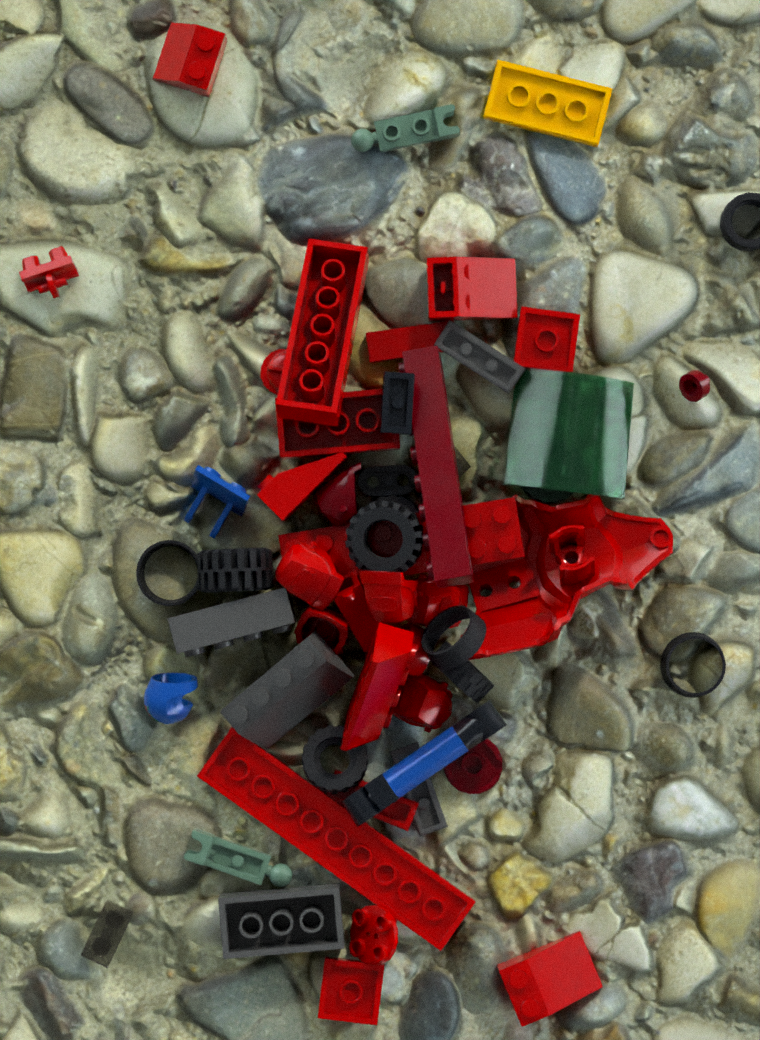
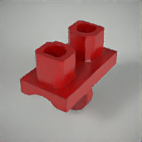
M63 246L51 249L49 251L51 261L44 264L40 263L38 256L32 255L23 258V271H20L19 274L28 293L38 290L39 294L50 291L53 298L60 297L58 288L68 285L67 280L79 276L71 255L68 256Z

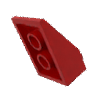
M341 452L280 472L275 477L269 474L257 486L261 490L257 496L285 522L324 481L348 460L347 456Z
M580 931L497 964L522 1027L550 1016L603 987Z

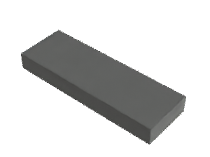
M449 320L434 344L441 351L508 394L525 370L524 367L451 320Z
M418 742L390 751L394 765L419 749ZM431 777L405 794L406 798L419 803L413 819L420 837L448 827Z

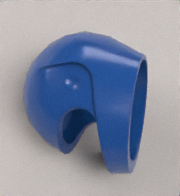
M161 673L153 675L144 693V705L149 716L162 724H175L182 721L190 713L193 706L192 702L182 698L185 694L194 691L198 687L197 677L186 673Z

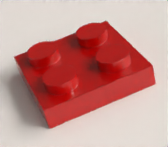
M521 306L513 361L524 368L572 374L580 314Z
M325 956L318 1018L377 1025L385 964L367 965L359 960Z

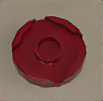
M487 738L446 766L444 773L449 783L458 791L467 794H481L490 790L499 781L503 769L502 756L498 747Z

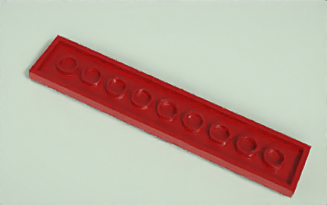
M231 727L197 775L201 780L374 904L386 908L395 919L440 951L476 903L469 895L367 822L357 827L343 805L333 800L318 787L313 786L311 782L265 749L239 735L233 727Z

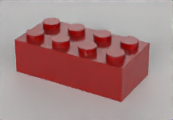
M382 389L344 392L338 427L278 418L276 408L280 459L332 456L341 452L344 454L400 450L399 434L380 433Z

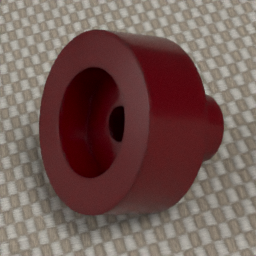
M692 370L680 378L679 389L687 400L697 402L709 394L710 378L698 370Z

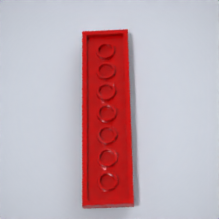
M516 497L463 505L472 565L525 557ZM419 512L415 513L419 518V523L422 524L424 530L422 532H427L426 521L421 522ZM380 521L374 524L368 534L370 549L381 557L395 555L403 543L400 528L390 521ZM350 524L343 527L331 526L278 535L282 557L291 545L299 544L301 541L308 544L311 541H315L317 547L324 549L331 557L336 572L344 576L355 570L361 580L360 571H364L355 566V561L351 560L348 555L350 552L348 547L346 548L345 541H347L346 529L349 528ZM424 544L421 556L418 557L413 567H410L403 573L404 576L427 572L426 563L431 561L430 550L425 551Z

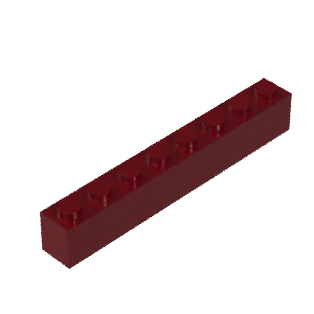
M438 346L403 351V362L399 363V372L415 374L411 435L409 436H414L415 446L410 447L413 465L418 464L419 475H414L417 493H422L423 503L418 504L421 522L426 521L427 532L422 533L425 551L430 550L431 561L426 563L429 580L435 581L438 589L474 583L441 354Z

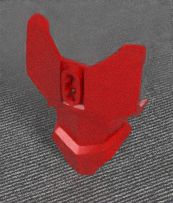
M597 489L588 494L584 500L553 507L513 495L512 497H516L525 557L472 565L474 583H469L476 606L475 614L484 620L487 630L481 647L469 660L534 648L558 639L562 626L571 621L580 599L609 584L614 589L633 591L648 573L673 553V534L670 528L661 518L628 515L606 508ZM516 581L520 586L513 589L509 587V584ZM485 589L492 591L489 596L484 597L481 595V592Z

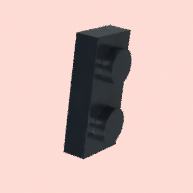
M386 371L383 373L380 433L411 435L414 373Z

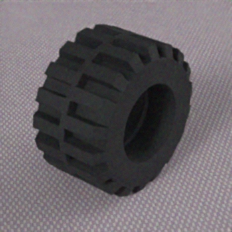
M393 501L373 502L359 509L358 513L349 521L351 524L346 529L347 541H345L346 548L348 547L350 552L348 555L351 560L355 561V566L364 571L403 573L410 567H413L418 557L422 554V546L424 544L422 531L424 530L422 524L418 521L417 515L409 510L410 508ZM380 521H390L396 524L402 532V546L395 555L390 557L376 555L368 544V534L371 527Z
M268 548L202 550L197 553L198 590L209 593L268 590L274 587L272 550Z

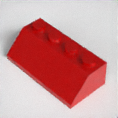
M379 622L347 710L340 746L341 750L347 751L377 740L382 728L388 729L392 717V711H389L390 707L396 708L401 690L397 688L399 685L404 686L409 668H406V664H412L416 655L417 646L412 645L414 632Z

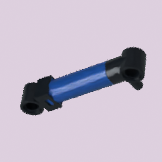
M489 700L345 798L341 803L358 827L507 724Z

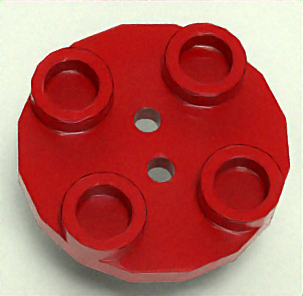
M368 905L362 909H356L352 914L349 950L352 956L358 957L367 965H383L396 952L398 944L397 919L386 908L380 905Z

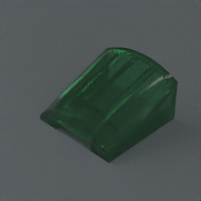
M525 369L513 387L501 486L515 485L612 497L616 501L625 499L634 383L589 374Z

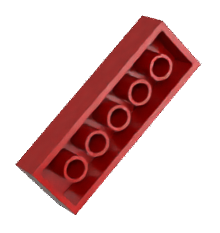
M308 239L276 400L278 418L338 427L368 270V247Z

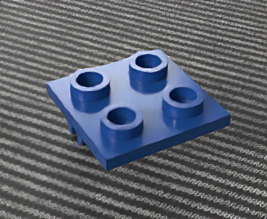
M198 465L194 472L191 487L198 490L199 494L187 512L184 521L187 523L191 522L206 495L210 494L226 504L209 535L215 539L231 511L241 517L243 516L250 496L246 494L247 491L241 485L234 482L229 484L221 479V475L216 470L210 467H205L204 469Z

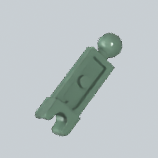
M450 104L435 107L431 110L374 121L375 132H370L367 129H358L351 136V144L355 150L366 152L373 147V144L378 143L381 153L433 141L457 138L460 136V128L458 126H446L443 122L445 118L454 115L455 106Z
M193 829L191 836L193 839L200 841L202 849L200 851L188 850L183 857L185 860L202 866L205 865L262 885L264 876L269 877L273 885L284 887L291 882L293 875L292 870L286 864L268 865L272 855L220 838L200 829Z

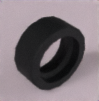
M748 192L736 196L726 205L721 214L720 229L723 238L730 246L740 251L751 252L760 249V236L755 239H744L737 235L732 226V217L741 206L755 205L760 208V194Z

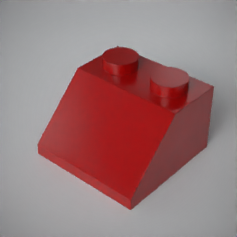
M171 22L153 80L210 97L227 45L226 34L197 24Z

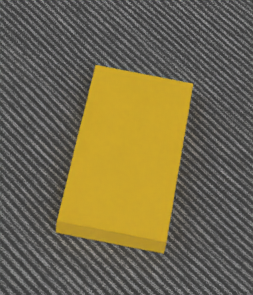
M497 60L483 119L598 147L613 88Z

